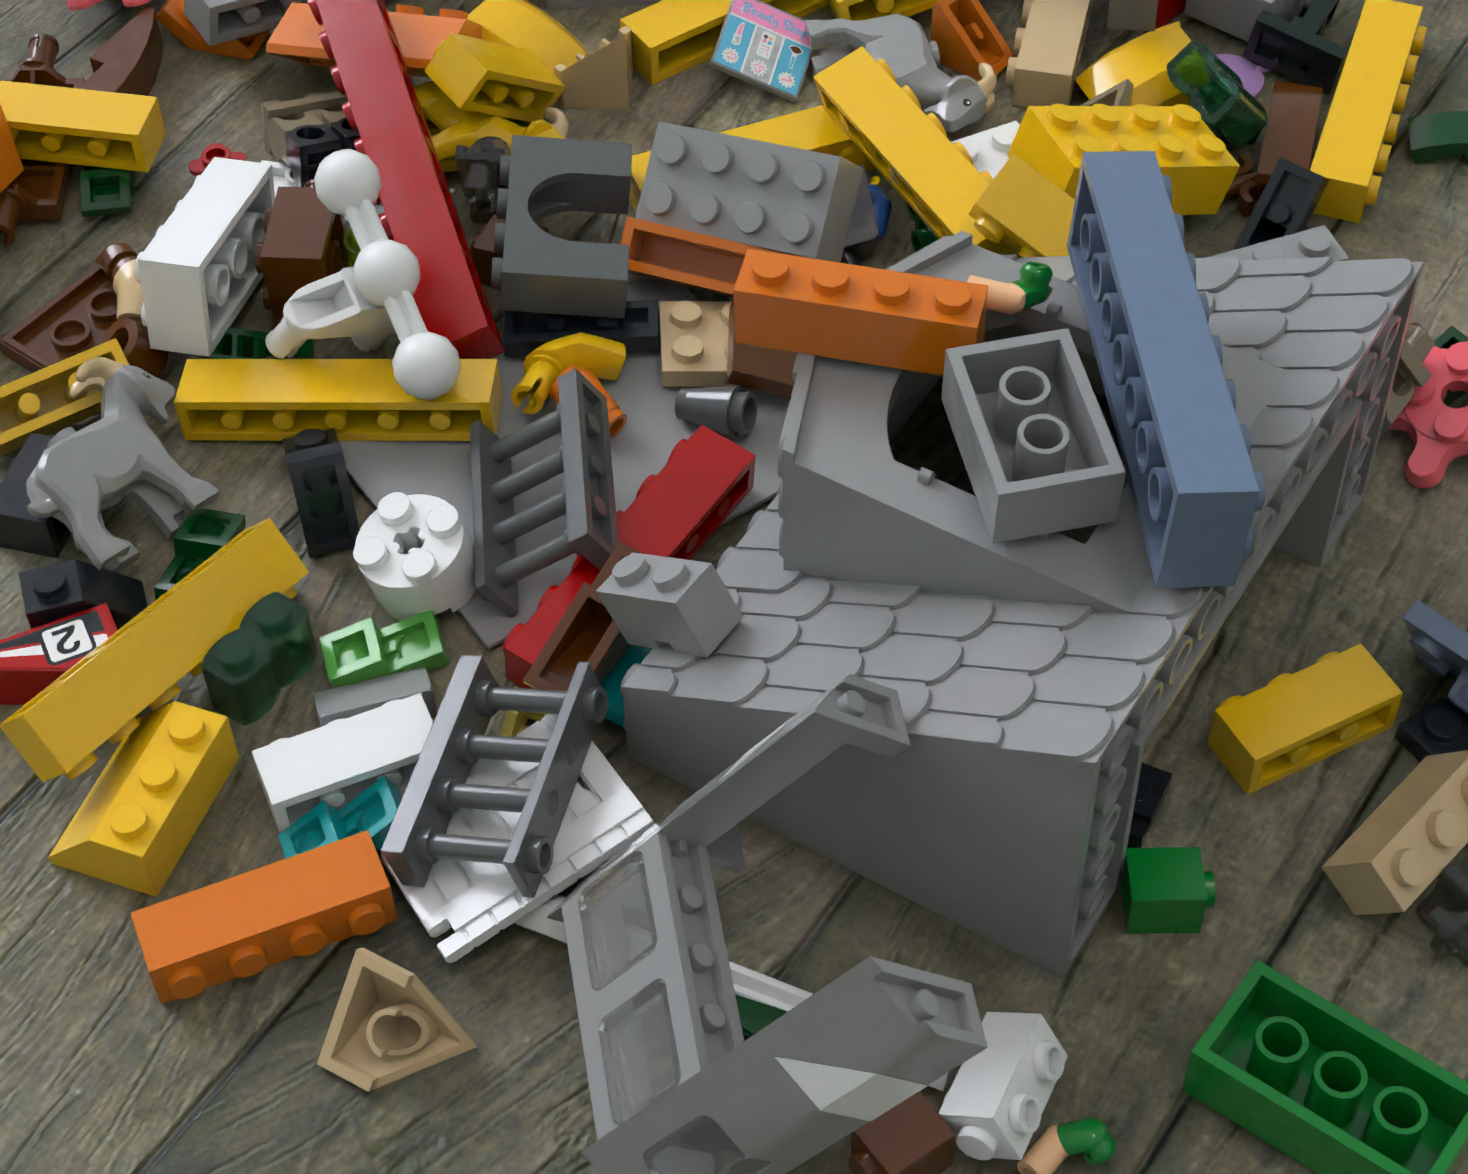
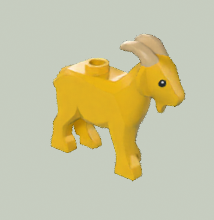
M432 80L414 86L443 172L459 171L455 161L456 147L458 148L464 171H472L500 163L501 155H511L512 135L566 139L569 123L564 113L557 108L548 107L545 110V116L552 124L540 119L532 121L528 127H521L506 120L504 117L459 109Z

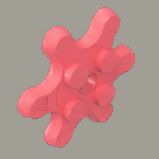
M1468 341L1456 343L1449 349H1441L1436 346L1431 349L1423 361V364L1431 373V377L1423 387L1415 386L1412 398L1388 429L1403 431L1414 442L1412 454L1405 462L1404 473L1409 484L1416 488L1427 489L1436 486L1444 478L1450 462L1457 457L1468 455V405L1463 408L1454 409L1443 403L1449 389L1451 392H1468Z

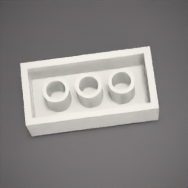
M214 157L204 172L196 177L194 185L186 196L178 201L175 210L164 225L159 226L155 237L146 249L138 254L135 262V278L142 286L144 302L141 309V321L143 326L148 329L150 349L210 357L224 336L225 331L230 327L263 278V273H257L254 256L257 242H264V216L266 208L273 207L275 201L272 164Z

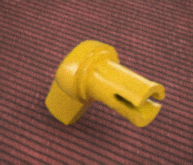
M581 332L554 339L537 347L527 355L524 361L525 375L512 390L511 401L518 409L525 397H528L530 401L522 412L525 414L538 413L543 408L556 378L564 370L574 365L582 370L590 369L596 378L617 380L626 358L624 343Z

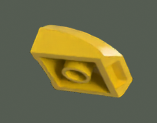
M484 0L467 17V20L483 26L482 40L530 50L553 74L554 67L560 63L569 67L578 62L576 54L580 53L583 56L588 54L587 48L561 23L527 0Z
M1179 21L1157 28L1155 31H1149L1123 43L1090 64L1074 79L1089 100L1129 79L1134 85L1131 106L1136 104L1148 106L1185 104L1195 107L1210 103L1213 84L1207 56L1199 51L1183 31Z

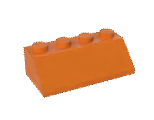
M292 2L266 44V53L304 65L330 68L337 66L335 59L330 60L319 37V33L325 31L324 24L320 26L317 23L309 4ZM397 4L395 12H388L410 76L430 78L424 70L434 57L433 54L436 47L450 33L478 39L482 38L483 26L467 20L468 13L464 11L440 9L439 17L424 15V8Z

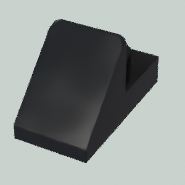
M1280 157L1235 249L1312 229L1306 225L1329 179Z

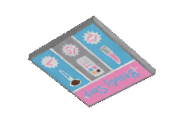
M731 0L709 66L795 103L813 50L811 51L808 33L805 31V20L760 0Z

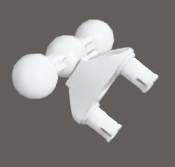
M342 149L333 152L319 163L314 177L316 194L329 211L347 217L361 251L357 256L354 267L343 268L340 272L309 283L298 289L284 305V317L281 322L266 336V347L275 357L284 359L286 356L288 358L293 357L307 339L351 336L352 341L360 350L369 352L371 349L372 351L379 349L391 333H396L400 344L392 360L395 381L407 394L420 399L433 400L448 393L454 387L461 371L458 351L446 337L428 332L413 298L421 279L418 259L407 245L388 240L374 207L382 188L379 168L368 155L355 150Z

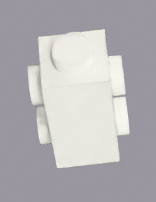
M986 1012L982 1021V1027L988 1048L962 1063L950 1090L945 1095L938 1114L956 1134V1144L966 1156L983 1161L992 1158L1022 1160L1033 1133L1039 1127L1041 1115L1052 1090L1063 1073L1068 1055L1042 1014Z

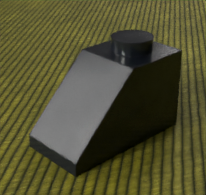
M77 559L18 572L25 613L31 629L107 603L116 628L119 630L148 607L141 580L104 568L98 570L94 565Z

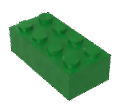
M1256 960L1190 1052L1182 1087L1184 1092L1317 1174H1453L1468 1150V1082L1259 960Z

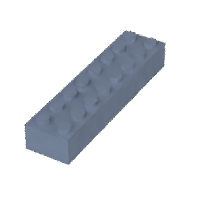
M1155 151L1083 152L1067 249L1156 588L1235 586L1242 559L1249 558L1252 552L1253 534L1251 524L1254 512L1262 511L1265 504V481L1262 472L1254 471L1251 464L1249 429L1246 424H1239L1235 412V384L1232 379H1225L1222 370V343L1219 336L1211 335L1208 325V298L1205 293H1198L1195 256L1193 253H1186L1183 244V218L1180 213H1174L1171 206L1172 185L1170 177L1162 175Z

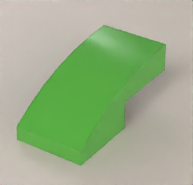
M432 610L419 613L379 629L373 618L370 617L319 637L328 678L333 687H340L425 666L428 672L451 664L440 622Z

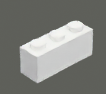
M421 693L404 699L391 700L381 707L346 719L333 720L323 727L291 738H281L267 746L253 750L252 755L259 780L279 834L323 800L335 809L340 810L383 775L399 787L403 796L433 725V720Z

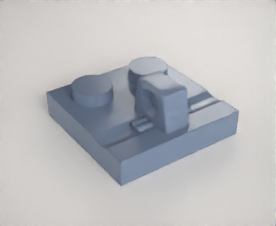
M1417 599L1403 617L1411 636L1409 643L1419 652L1416 659L1425 668L1441 678H1445L1448 673L1457 677L1448 693V698L1454 706L1468 715V632Z

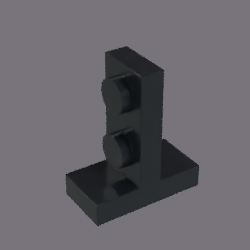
M1306 0L1300 15H1295L1291 22L1263 10L1256 19L1242 56L1304 85L1323 88L1322 93L1328 95L1335 84L1349 51L1348 48L1322 37L1333 19L1340 0Z
M335 428L326 430L306 429L297 433L294 437L282 439L309 557L355 547L360 529L341 443L338 442Z

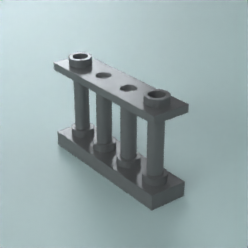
M576 368L558 377L559 402L556 406L557 410L501 439L479 419L470 424L471 448L469 449V459L472 467L475 554L473 583L478 594L485 601H491L509 617L518 613L517 581L574 553L578 556H584L598 570H601L618 543L607 398ZM561 432L562 442L559 444V450L512 474V457ZM564 472L565 483L562 485V491L514 515V497ZM567 513V525L563 534L516 557V538Z
M460 656L381 848V853L402 885L424 887L433 864L439 859L504 864L522 896L535 897L542 875L546 874L552 865L553 845L597 725L603 722L607 714L608 697L606 690L601 687L589 662H578L568 691L500 687L482 656ZM498 710L559 714L549 739L485 735L491 717ZM479 758L540 763L531 789L465 784L472 765ZM459 808L521 813L511 840L445 834L453 813H456Z

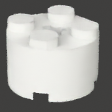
M394 492L380 500L377 510L367 518L360 528L353 556L373 594L386 613L396 620L402 621L430 610L436 615L449 608L454 613L463 607L476 591L473 583L475 554L474 544L455 507L439 497L426 494L406 495L401 492Z

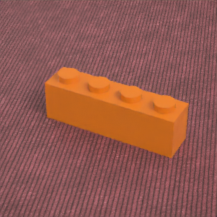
M747 249L733 289L735 343L943 376L946 349L984 342L988 285Z
M368 830L130 912L150 977L161 1004L175 999L194 997L208 987L236 977L245 978L253 976L267 966L295 956L315 954L326 945L354 935L371 934L379 930L383 925L398 920L391 887Z

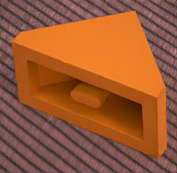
M939 0L932 6L931 41L937 42L940 64L963 75H968L976 81H980L982 79L979 74V65L981 63L989 64L997 75L1008 65L1009 57H1015L979 0Z

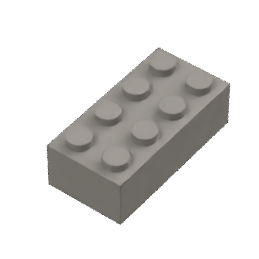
M658 121L635 218L789 255L840 263L863 168L841 156Z

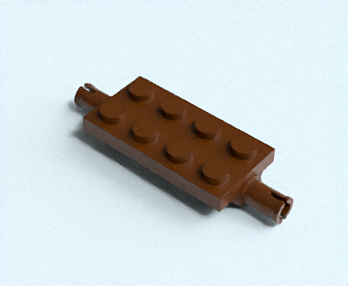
M44 33L40 47H38L39 34H35L30 38L26 59L21 62L10 80H0L67 88H78L86 81L85 78H65L55 70L54 65L56 56L59 53V43L53 36ZM21 159L24 171L0 193V242L2 234L5 233L4 247H9L15 241L18 220L61 219L73 164Z

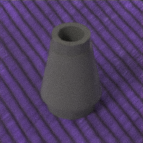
M742 385L681 388L677 394L675 414L680 420H686L699 426L704 425L715 432L732 438H736L739 434H749L756 422L758 410L756 395L753 392L746 391Z

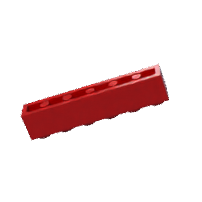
M701 425L688 440L681 439L674 446L667 464L657 475L651 474L643 481L637 492L636 499L625 512L622 510L616 512L618 542L620 541L643 554L692 560L753 488L756 455L708 427ZM584 556L576 557L571 573L559 586H550L541 597L537 611L525 624H517L505 639L503 652L505 656L506 679L521 688L534 689L524 683V677L583 583L586 582L592 585L600 572Z

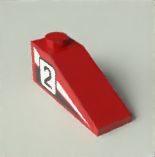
M107 603L1 639L0 705H25L118 631Z

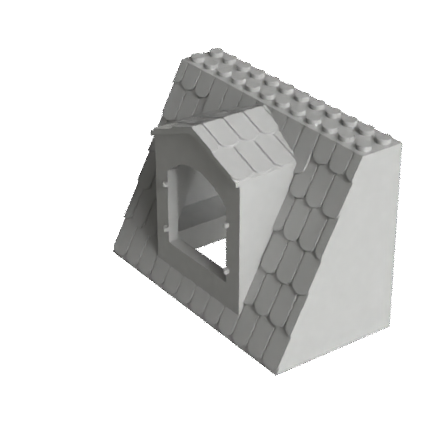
M960 231L953 236H944L886 269L967 282L969 276L974 275L1010 283L1020 280V269L1027 262H1039L1050 266L1053 276L1049 286L1053 290L1048 299L1043 303L1012 315L987 309L984 342L1068 328L1093 391L1106 397L1069 256L1018 258L1017 254L999 255L972 244L973 235ZM1236 257L1195 258L1198 293H1205L1209 302L1208 325L1211 335L1219 336L1222 343V370L1225 379H1232L1235 384V412L1239 424H1246L1249 429L1251 464L1254 471L1262 472L1265 481V504L1262 511L1254 512L1251 524L1253 534L1252 552L1249 558L1242 559L1235 586L1156 588L1129 482L1122 491L1117 521L1099 524L1086 544L1058 532L992 544L976 496L936 479L935 472L922 467L918 471L894 460L889 445L890 441L942 377L941 375L797 353L792 371L795 383L779 442L778 476L781 478L776 497L765 511L759 510L754 514L744 537L735 548L729 547L724 551L716 567L718 575L743 618L708 658L677 653L673 650L670 643H664L660 649L653 648L641 664L635 663L628 669L620 687V693L623 696L625 715L623 727L626 730L628 757L698 791L847 675L852 674L896 690L911 743L909 748L894 759L844 743L747 817L1064 978L1120 889L1144 747L1272 547L1321 567L1365 497L1424 262H1410L1406 258L1333 261L1332 257L1241 261Z

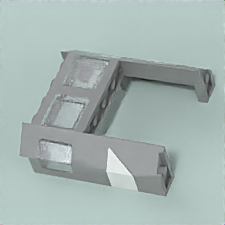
M852 674L847 675L589 874L546 917L564 922L597 1141L581 1151V1153L599 1174H786L988 1048L971 983L869 956L744 1041L710 865L737 873L744 869L746 863L738 823L844 743L894 759L909 748L911 743L896 690Z

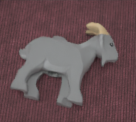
M896 13L860 21L842 18L805 20V31H807L811 51L823 48L828 43H841L821 51L820 56L810 58V69L813 76L863 46L876 61L880 58L885 60L895 76L896 83L901 88L905 85L909 86L916 95L921 105V110H924L923 112L926 115L930 113L935 114L945 131H958L969 124L978 122L995 105L996 98L993 90L996 86L997 75L992 67L984 62L979 65V74L982 77L980 81H975L968 75L955 76L954 78L949 77L939 69L940 55L937 42H928L921 24L911 18Z
M97 357L87 360L78 368L76 373L77 381L71 386L69 393L72 398H76L88 390L102 391L101 418L99 421L77 432L73 427H67L58 432L48 442L47 449L43 451L36 467L26 481L27 494L31 501L27 506V510L33 516L43 518L52 516L63 522L72 533L76 548L87 554L98 570L105 566L107 570L117 573L134 563L138 559L140 552L130 541L114 537L105 528L101 511L110 509L126 496H129L151 516L165 537L171 540L188 516L184 513L185 508L181 505L187 503L192 510L203 505H209L217 500L220 490L211 483L188 474L171 457L144 417V415H149L161 424H166L168 422V415L165 408L175 398L174 387L139 367L125 365L108 358ZM168 493L171 494L181 505L171 500Z

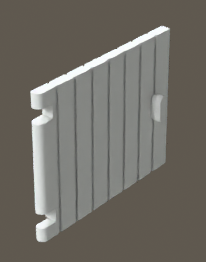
M559 714L546 715L540 722H535L518 733L516 737L549 739ZM591 741L579 774L580 779L576 782L553 845L552 865L549 871L542 875L534 898L522 896L504 864L439 859L433 864L425 886L417 887L402 885L383 854H381V861L429 936L438 937L450 928H453L455 931L454 934L437 944V948L446 962L453 963L474 950L475 946H480L498 934L501 929L504 930L524 917L527 912L530 913L551 899V896L562 892L577 882L580 877L583 878L601 866L604 861L609 860L616 853H621L630 847V844L636 843L657 828L641 803L593 741ZM480 758L472 765L465 784L531 789L540 763ZM459 808L456 813H453L445 834L511 840L521 813Z

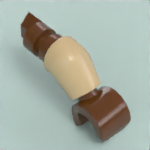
M116 243L106 247L95 260L113 281L114 292L117 295V321L107 330L100 344L116 338L130 366L139 367L158 378L166 367L168 351L150 349L148 329L143 326L141 321V309L144 302L142 286L135 278V262L138 255L130 245Z

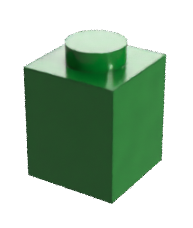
M1200 847L1127 848L1121 880L1126 934L1200 933L1205 909L1214 908L1216 899L1214 874L1212 871H1203Z

